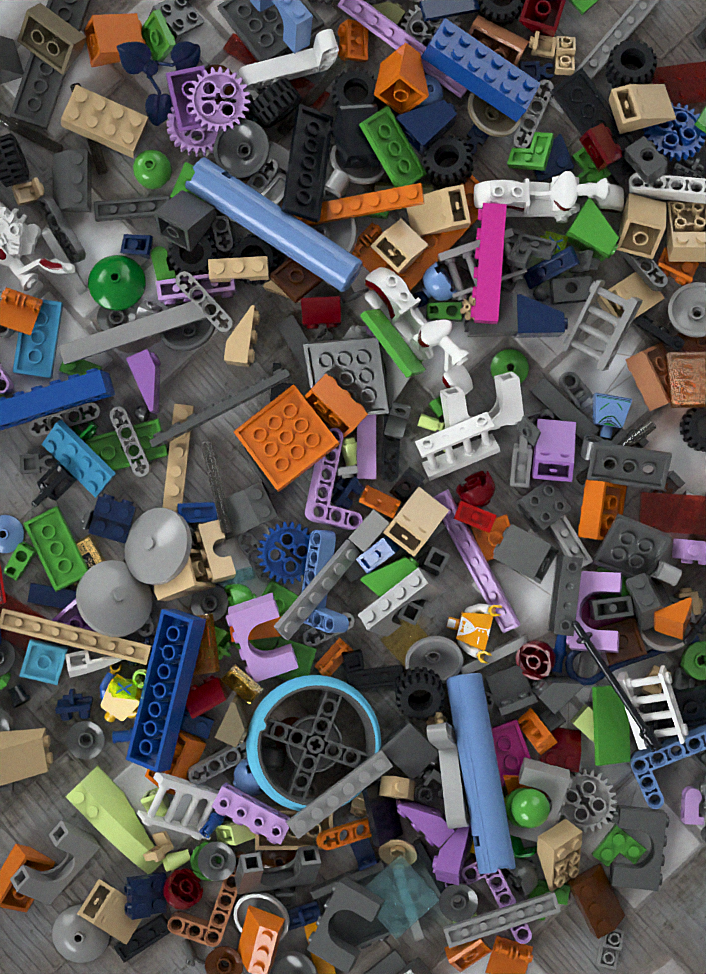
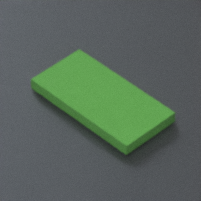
M389 106L384 107L359 124L395 188L412 185L427 174Z
M380 308L364 311L360 315L406 378L422 374L426 370Z
M159 418L133 425L148 461L169 455L166 444L153 448L149 440L153 439L155 433L162 431ZM128 427L124 428L121 432L122 437L129 438L132 435L131 429ZM116 431L94 436L90 440L85 439V443L113 471L130 467ZM132 445L129 448L130 455H138V446ZM143 456L139 459H133V463L137 461L138 464H141L140 460L143 459Z
M59 506L23 523L55 592L76 583L89 570Z
M273 579L261 595L273 593L279 609V616H283L299 597V595ZM281 636L249 641L255 648L269 651L273 650ZM232 642L233 646H235L238 649H241L239 643L236 644L235 642Z
M611 685L592 687L595 765L602 766L631 762L629 719L624 704Z

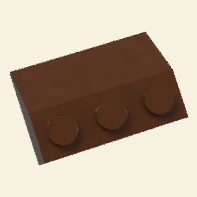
M599 863L567 881L590 932L599 939L614 931L625 917V914L602 865Z

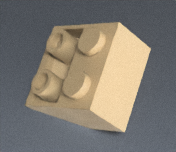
M402 218L385 230L371 245L397 273L401 274L429 246Z

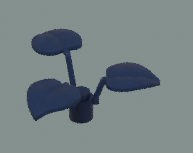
M188 41L177 43L171 51L173 63L150 59V48L142 42H126L117 45L124 70L133 75L144 72L156 89L158 95L150 94L145 103V111L149 121L153 125L159 126L168 119V114H172L171 107L173 105L170 95H161V90L152 76L158 72L159 65L175 66L176 71L196 67L200 60V46Z

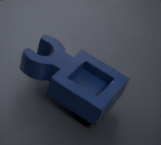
M539 61L520 62L519 69L540 82V77L546 80L553 78V74L546 73V69H552L553 64L547 63L543 67H540Z
M473 124L467 134L470 140L466 141L467 146L473 147L472 156L477 151V144L483 147L490 136L480 130L475 124Z

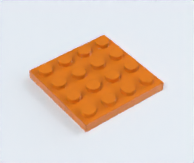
M294 384L233 431L278 492L340 445Z

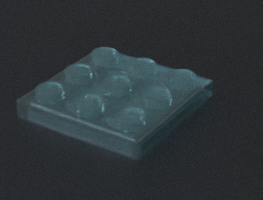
M401 854L364 887L385 900L377 918L395 939H398L440 900Z

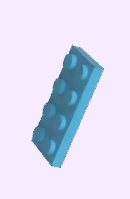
M42 299L43 303L31 336L18 332L13 373L52 378L63 303Z
M62 419L56 422L42 443L46 450L95 498L103 492L116 474Z

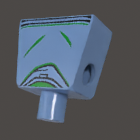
M602 393L593 394V424L602 426L601 438L611 439L613 428H623L632 403L631 398Z

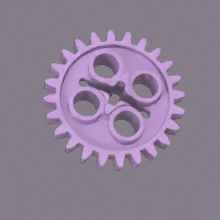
M211 67L210 74L204 70V77L198 74L199 81L192 80L195 88H188L193 93L187 96V99L192 101V103L188 104V107L194 108L190 114L197 115L195 118L196 122L202 120L201 127H205L208 124L209 131L215 127L216 132L219 133L220 127H222L224 132H227V126L234 130L233 124L235 122L241 125L239 118L246 119L243 112L250 111L245 107V105L251 104V101L246 99V97L250 96V93L244 92L248 86L247 84L241 85L243 82L242 77L236 80V72L230 75L229 68H227L225 73H223L222 67H219L218 72ZM210 84L214 85V92L212 94H206V86ZM227 86L234 87L232 95H225L224 90ZM218 95H220L222 99H236V102L220 101L218 105L214 100L203 101L202 97L218 99ZM208 104L214 107L211 114L204 113V107ZM226 106L233 107V113L229 116L223 114Z
M171 107L173 114H168L169 121H166V124L169 127L167 133L171 134L170 141H175V147L181 145V152L188 149V155L195 151L196 157H198L201 151L204 156H206V150L213 153L214 142L218 134L215 127L211 131L208 130V127L179 132L174 109ZM200 136L202 137V139L196 141L193 139V137Z

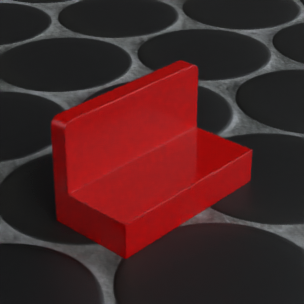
M459 501L453 519L490 533L497 515Z

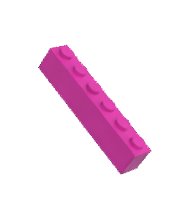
M483 203L482 209H478V220L481 221V228H477L476 240H480V246L475 249V259H478V267H474L473 279H477V286H473L472 298H476L475 306H471V317L474 318V323L498 324L507 204Z

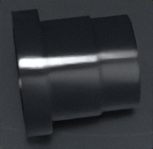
M21 684L8 690L13 702V708H17L31 699Z

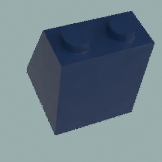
M441 100L400 114L396 117V120L409 143L422 156L424 151L428 150L427 146L429 143L433 144L434 139L439 140L440 136H443L455 125L457 110L450 102L447 103L445 100Z
M517 294L518 332L513 336L514 338L560 337L568 329V319L565 318L564 312L522 294Z

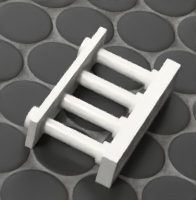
M488 412L415 441L422 458L427 457L428 459L422 462L429 481L500 452L493 434H488L489 430L495 428ZM481 434L480 439L470 441V438ZM463 442V446L456 449L452 448L453 445ZM445 449L446 453L435 457L434 453Z
M661 665L657 676L634 680L629 678L627 671L620 672L617 681L644 722L666 718L673 719L675 727L654 730L656 737L678 735L680 743H685L686 735L689 734L686 723H683L671 686L672 677L670 672H667L665 665ZM661 683L664 693L638 697L634 695L633 689L634 687ZM667 700L670 709L643 714L639 710V705ZM625 707L638 749H646L648 744L639 736L640 728Z
M156 772L153 778L158 782L159 789L148 813L140 810L137 812V815L142 819V823L147 826L157 825L186 833L197 840H202V838L210 840V838L201 835L199 830L208 821L209 815L214 809L212 805L220 790L202 784H193L189 780L163 772ZM174 789L176 793L165 817L155 815L166 790ZM186 793L191 794V801L181 822L172 820L182 796L186 795ZM202 798L207 799V806L197 827L189 825L199 800H202Z

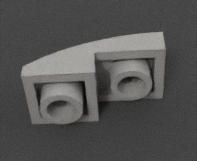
M615 929L601 938L595 965L616 970L619 950L621 951L625 931Z

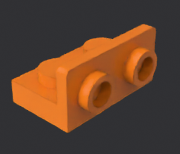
M347 19L338 28L339 62L344 63L347 60L365 63L368 61V29L356 20Z
M666 247L663 248L656 262L667 277L674 278L676 283L683 286L692 283L693 276L699 265L698 262H669Z

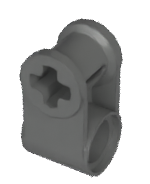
M567 372L560 376L559 385L576 408H580V404L588 398H593L590 389L581 381L576 373ZM566 376L572 377L573 384L571 386L566 385Z

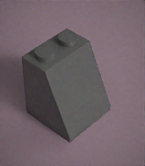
M0 36V84L22 78L24 71L14 40Z
M181 190L154 212L158 235L189 252L193 250L216 219L214 206L198 199L193 193H187L184 190Z
M517 292L500 294L498 324L474 323L473 319L464 321V332H468V337L514 336L518 332Z
M511 524L503 532L502 537L504 538L502 542L496 545L493 551V558L541 584L558 550L551 544Z
M646 573L626 579V595L631 596L633 613L641 630L644 631L654 627V612L672 605L662 583Z
M408 717L381 741V750L411 780L415 777L417 779L425 773L424 769L429 764L432 766L439 760L438 749L429 742L428 738Z

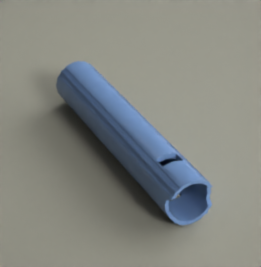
M203 157L193 166L195 174L191 181H186L185 188L208 202L217 210L339 291L345 292L356 280L363 265L362 260L292 214L281 211L282 208L230 175L209 159Z
M469 673L449 677L446 680L478 872L479 874L495 873L497 869H515L516 864L482 674Z

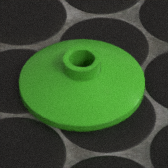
M506 349L496 354L491 362L490 369L493 379L494 376L513 372L519 377L521 384L528 375L529 365L522 353L517 350ZM508 364L514 366L513 371L507 369Z

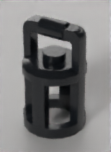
M56 462L37 481L41 491L33 499L32 506H39L45 498L57 501L77 479L63 465ZM55 470L60 473L50 484L44 483ZM66 478L69 482L56 494L54 488Z

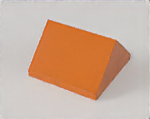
M691 597L655 611V631L682 640L691 618Z
M483 937L451 948L449 946L444 948L449 963L460 973L492 952Z

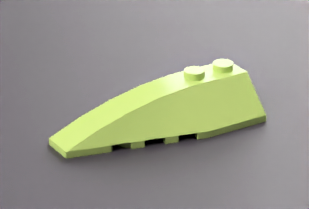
M97 765L66 798L117 849L144 872L151 874L163 862L162 860L158 862L154 860L146 861L143 854L155 847V845L149 839L144 826L140 823L136 812L130 806L125 793Z

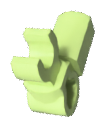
M421 413L417 426L435 432L436 430L442 431L445 429V423L439 422L440 419Z

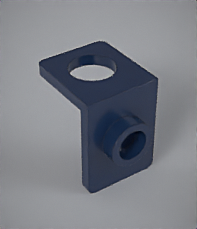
M369 838L350 843L358 862L359 871L377 864V857Z

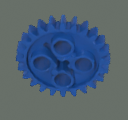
M671 103L676 119L645 127L643 131L645 132L644 136L646 139L654 143L659 154L669 157L670 162L673 158L680 162L681 157L687 160L689 155L694 157L696 152H700L701 147L705 143L706 133L694 125L700 113L694 115V108L689 111L687 110L688 105L681 108L680 103L677 104V107H674L673 103Z
M282 522L281 528L278 524H275V530L268 528L269 535L262 534L265 541H258L263 546L257 548L258 551L262 552L257 558L263 560L259 563V566L265 565L263 572L269 571V578L275 575V581L278 582L282 578L283 584H286L287 579H289L291 584H294V578L301 582V575L304 576L311 535V533L306 534L308 528L305 527L301 530V524H297L294 528V522H290L287 527L286 522ZM288 534L290 542L285 545L282 542V537ZM278 542L284 549H291L290 553L300 559L301 564L290 556L285 557L286 553L274 545V543ZM299 546L305 547V554L303 556L297 554ZM274 549L279 552V557L276 560H272L270 557V553ZM288 561H292L294 568L288 572L285 565Z

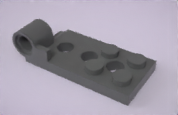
M585 435L580 456L590 460L587 479L664 491L672 453L613 444V441L603 440L595 435ZM611 459L615 464L607 467L604 465V462ZM631 462L634 464V467L627 470L623 467L625 463ZM650 465L654 469L652 472L646 473L643 471V468Z

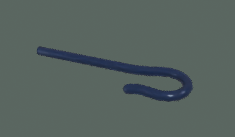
M697 635L690 644L700 641L699 636ZM651 649L647 651V655L630 659L617 664H613L608 667L611 670V672H613L622 667L652 658L654 656L666 652ZM571 650L567 655L565 666L570 679H575L580 684L587 686L593 685L605 678L602 671L589 678L580 677L573 669V661L577 654L583 651Z

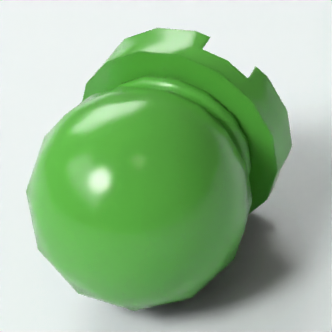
M516 788L504 800L507 818L514 826L536 828L548 819L550 813L549 801L543 793L536 789Z

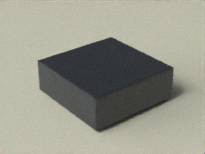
M361 649L342 653L346 673L365 669Z

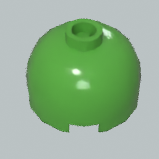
M153 149L145 150L134 160V176L143 187L159 189L170 180L172 174L171 163L160 151Z
M240 583L226 585L224 591L228 593V607L257 598L255 593L252 594L250 588Z

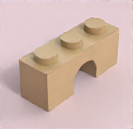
M267 256L208 259L209 280L211 283L231 282L233 279H249L250 281L269 280Z
M220 519L199 524L194 532L196 542H200L201 545L199 552L201 560L206 562L205 574L207 579H211L212 584L233 579L236 571L231 556L219 557L213 551V546L224 542L225 539Z

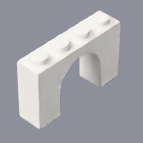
M513 372L494 376L497 397L494 407L488 412L495 426L492 430H497L504 425H515L524 416L520 379ZM459 386L440 390L445 429L473 418L468 415L465 392Z

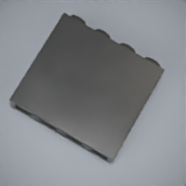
M381 858L377 859L376 865L359 871L357 867L311 887L310 893L313 900H317L322 915L326 910L324 905L329 897L332 898L334 893L332 888L337 880L340 881L344 877L349 878L385 900L378 917L373 922L350 910H340L336 913L334 918L336 933L343 941L357 949L360 947L365 949L372 942L386 940L390 934L395 932L397 934L402 933L409 927L406 913Z

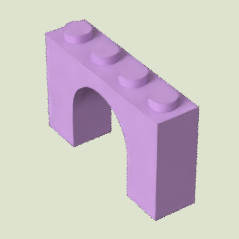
M582 571L576 621L580 623L586 633L591 632L593 634L590 640L598 652L619 653V632L595 630L588 627L582 619V608L584 603L594 595H622L623 576L621 573ZM575 630L574 636H567L566 643L570 645L569 648L571 650L588 651L583 643L578 644L576 642L579 636Z
M273 593L228 607V615H226L229 627L233 626L235 631L232 633L236 644H240V657L242 661L246 660L248 665L245 666L247 675L252 677L255 683L298 668V661L292 644L264 651L255 648L248 639L250 631L256 625L280 617Z

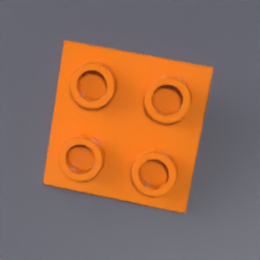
M373 222L358 236L356 246L352 252V255L362 260V266L370 273L381 267L385 262L371 247L383 233L381 227Z
M6 287L1 295L0 325L31 336L43 300Z
M497 935L485 973L525 974L529 962L531 963L533 955H531L533 946L520 944L517 941Z

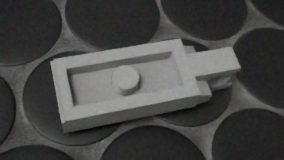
M519 434L518 444L514 443L512 450L509 486L529 488L533 450L531 449L532 445L527 444L528 441L522 434Z

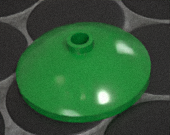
M112 255L101 259L91 269L88 277V288L92 298L97 304L109 310L118 311L132 307L141 299L146 287L145 274L141 266L135 260L122 255ZM118 276V279L112 280V277Z

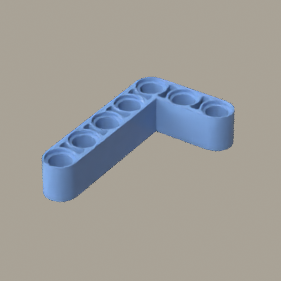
M314 530L310 535L302 592L334 555L336 536L332 530ZM327 595L303 622L326 633L346 632L349 627V621L345 615L326 608Z
M706 724L688 731L689 734L686 735L685 743L683 744L680 743L677 735L660 742L663 746L658 751L652 752L650 747H647L646 749L634 752L630 756L631 768L650 808L659 809L664 804V797L652 770L706 750ZM691 739H698V742L696 744H689V741ZM673 746H680L677 752L671 751ZM655 753L662 754L659 759L652 758ZM637 760L644 761L641 766L634 765ZM646 777L651 778L649 783H643L642 780ZM652 795L659 796L656 800H650Z

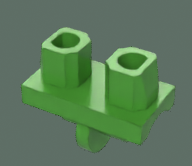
M214 626L210 631V635L215 638L213 643L210 644L204 640L199 648L204 654L202 657L211 662L216 657L221 660L224 655L227 657L232 655L229 651L232 644L228 642L231 639L230 631Z

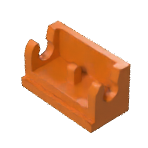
M366 485L358 501L392 519L401 501Z
M530 708L517 721L521 724L519 726L538 753L542 755L558 742L533 709Z

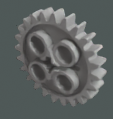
M414 5L415 12L410 9L408 10L410 17L404 16L403 20L406 23H401V28L420 43H429L433 36L431 33L427 34L428 29L430 32L434 31L435 33L444 18L439 19L437 23L427 21L426 26L421 20L423 18L421 8ZM458 16L446 18L456 26H461V22H455ZM419 26L423 31L416 33L413 31V28Z
M587 768L584 769L583 773L579 770V773L576 772V775L570 771V778L573 781L570 790L567 789L566 795L568 792L573 791L577 794V799L571 801L567 797L565 805L560 808V816L564 815V819L569 820L573 825L575 824L578 829L583 827L584 833H586L588 827L594 832L596 825L599 829H602L601 822L608 824L607 817L613 818V814L610 811H616V807L612 806V804L617 803V800L612 798L616 795V792H610L613 784H606L608 778L602 780V773L596 776L594 769L589 774ZM586 782L592 783L594 790L591 792L586 791L584 784ZM576 785L580 786L585 798H590L588 804L594 811V816L591 814L587 803L581 802L583 797L579 790L576 788ZM597 799L601 800L604 803V807L597 809L593 802ZM577 810H586L587 816L580 818L577 815Z

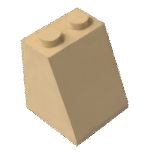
M629 193L622 213L618 234L619 239L617 241L619 246L616 250L653 259L666 229V202Z
M191 549L189 559L177 577L168 583L154 585V593L157 600L170 601L216 587V584H212L211 579L206 577V562L201 560L199 550Z
M46 728L0 732V786L48 772L50 764L53 763V753L49 752L50 736L46 734Z

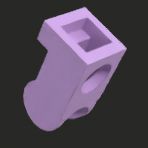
M687 786L682 790L680 821L684 824L704 825V817L699 814V803L702 800V794L693 786Z

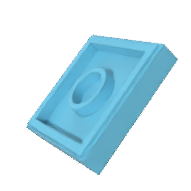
M30 639L19 677L58 685L68 647Z

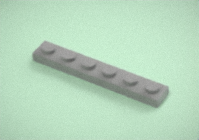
M346 539L274 625V628L284 639L289 640L361 554L352 541Z
M379 750L287 820V825L296 838L299 839L392 768V764L383 751Z
M551 891L445 926L443 930L448 946L451 948L561 911L555 892Z

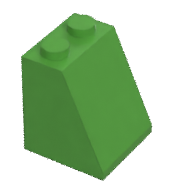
M588 198L563 239L583 251H593L592 256L603 261L606 257L609 259L615 253L619 246L616 244L619 237L593 200Z
M403 556L368 574H364L360 580L381 597L416 570L419 563L411 556L408 559Z

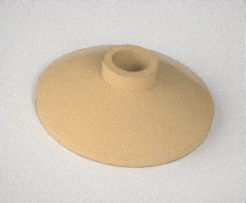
M390 840L379 847V856L389 865L406 867L416 861L417 851L413 845L406 841Z

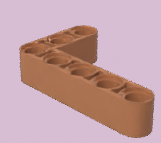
M243 851L235 852L236 859L246 853ZM237 865L235 867L234 872L229 877H235ZM228 878L223 880L210 921L176 911L168 921V930L173 934L210 947L219 945L237 896L236 884L229 883ZM222 896H230L231 901L224 902L222 900ZM218 913L223 914L225 919L218 920L215 915ZM179 919L182 925H174L173 920ZM191 926H198L200 931H192ZM216 932L219 937L211 938L209 933Z

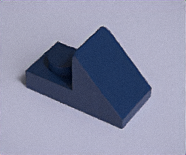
M124 234L120 253L150 259L153 236Z

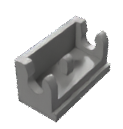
M373 509L348 539L365 552L390 523Z

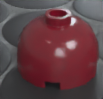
M478 471L464 479L466 481L465 484L462 486L459 484L456 488L459 498L463 502L475 507L488 505L495 493V483L489 471L486 473Z
M532 640L525 643L518 649L516 654V664L523 670L522 674L533 680H540L552 672L556 663L553 648L541 640Z
M189 869L175 870L167 878L163 888L167 903L171 907L186 910L196 905L203 895V887L201 888L199 884L200 878Z

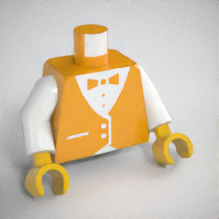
M479 603L467 607L465 611H461L459 619L448 617L446 628L456 630L455 638L458 639V645L467 654L479 659L482 663L488 664L489 662L484 660V656H492L491 653L485 651L493 616L502 615L496 613V608H502V606Z

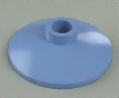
M1 515L0 533L5 531L6 537L2 538L0 535V553H10L15 551L19 543L23 542L24 528L15 517Z

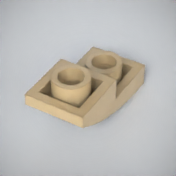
M556 36L554 74L572 75L575 71V37Z

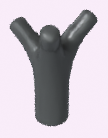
M190 940L182 941L187 954L185 963L188 965L190 962L191 966H195V960L204 965L205 961L200 959L194 952Z

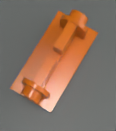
M339 637L314 667L323 676L330 677L343 663L342 653L353 651V649Z

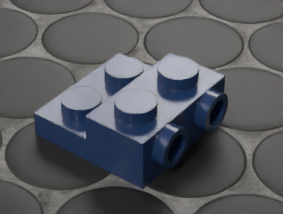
M104 494L103 497L98 496L88 533L125 544L137 507H134L133 502L122 499V502L114 501L115 497Z
M159 872L126 877L127 884L124 885V892L127 896V903H125L124 909L125 914L131 920L148 918L152 914L167 912V903L163 892L166 873Z

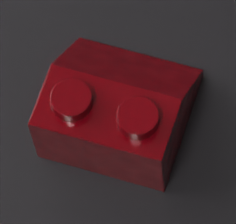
M525 0L519 22L534 34L536 31H540L539 35L554 37L566 0Z
M603 123L589 129L579 139L598 172L623 157L620 146L614 143L611 138L612 133L607 126L605 127Z
M340 296L301 298L303 327L307 326V329H318V326H326V328L332 329L338 328L337 325H341Z
M212 674L203 679L204 683L197 686L194 684L190 687L186 705L192 719L226 701L230 696L219 675L214 677Z
M559 727L551 732L558 743L542 755L538 754L537 761L579 773L581 730Z

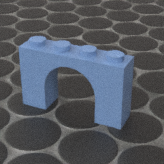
M249 0L259 12L275 4L283 20V41L294 54L310 45L313 15L300 0Z

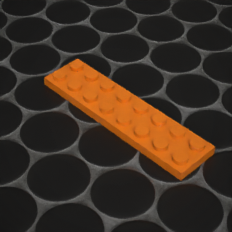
M473 175L470 178H466L467 182L465 184H460L464 186L471 221L468 228L421 237L429 246L403 274L397 273L386 261L381 266L399 275L406 283L410 292L423 279L425 271L432 264L438 262V254L450 250L478 220V209L474 205V186L480 182ZM376 292V293L379 295V297L382 299V301L385 303V301H384V299L381 297V295H380L378 292Z

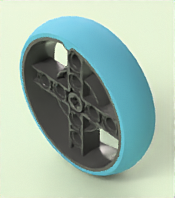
M323 675L297 677L284 682L272 690L255 710L246 738L249 767L260 788L275 802L295 811L302 810L317 798L306 797L315 773L329 769L336 762L357 768L381 750L379 723L367 700L360 692L346 682ZM307 690H322L314 714L298 719L293 725L269 718L276 707L292 695ZM342 698L354 707L361 718L365 731V751L344 745L342 734L338 726L333 722ZM330 701L332 708L325 712L323 706L326 702ZM320 720L325 721V727L322 730H318L316 727ZM282 726V733L278 736L274 735V728ZM295 732H299L301 735L297 742H293L291 739ZM262 735L285 743L287 756L295 766L286 790L273 780L265 767L261 751ZM316 739V742H318V746H314L313 748V746L310 745V742L315 741ZM335 745L336 752L333 755H329L328 748ZM349 752L354 753V758L351 761L346 760V755ZM310 757L312 759L311 765L304 767V759ZM304 776V784L296 785L297 778ZM360 791L357 795H355L353 798H351V799H350L349 801H347L345 804H347L348 802H350L351 800H353L355 797H357L362 791Z

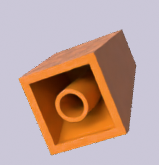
M137 13L92 15L84 29V35L87 37L86 44L91 67L121 62L117 50V45L126 42H142L146 44L145 40L142 39V23L138 20Z
M406 42L380 63L374 91L376 97L398 114L411 111L429 96L421 55Z

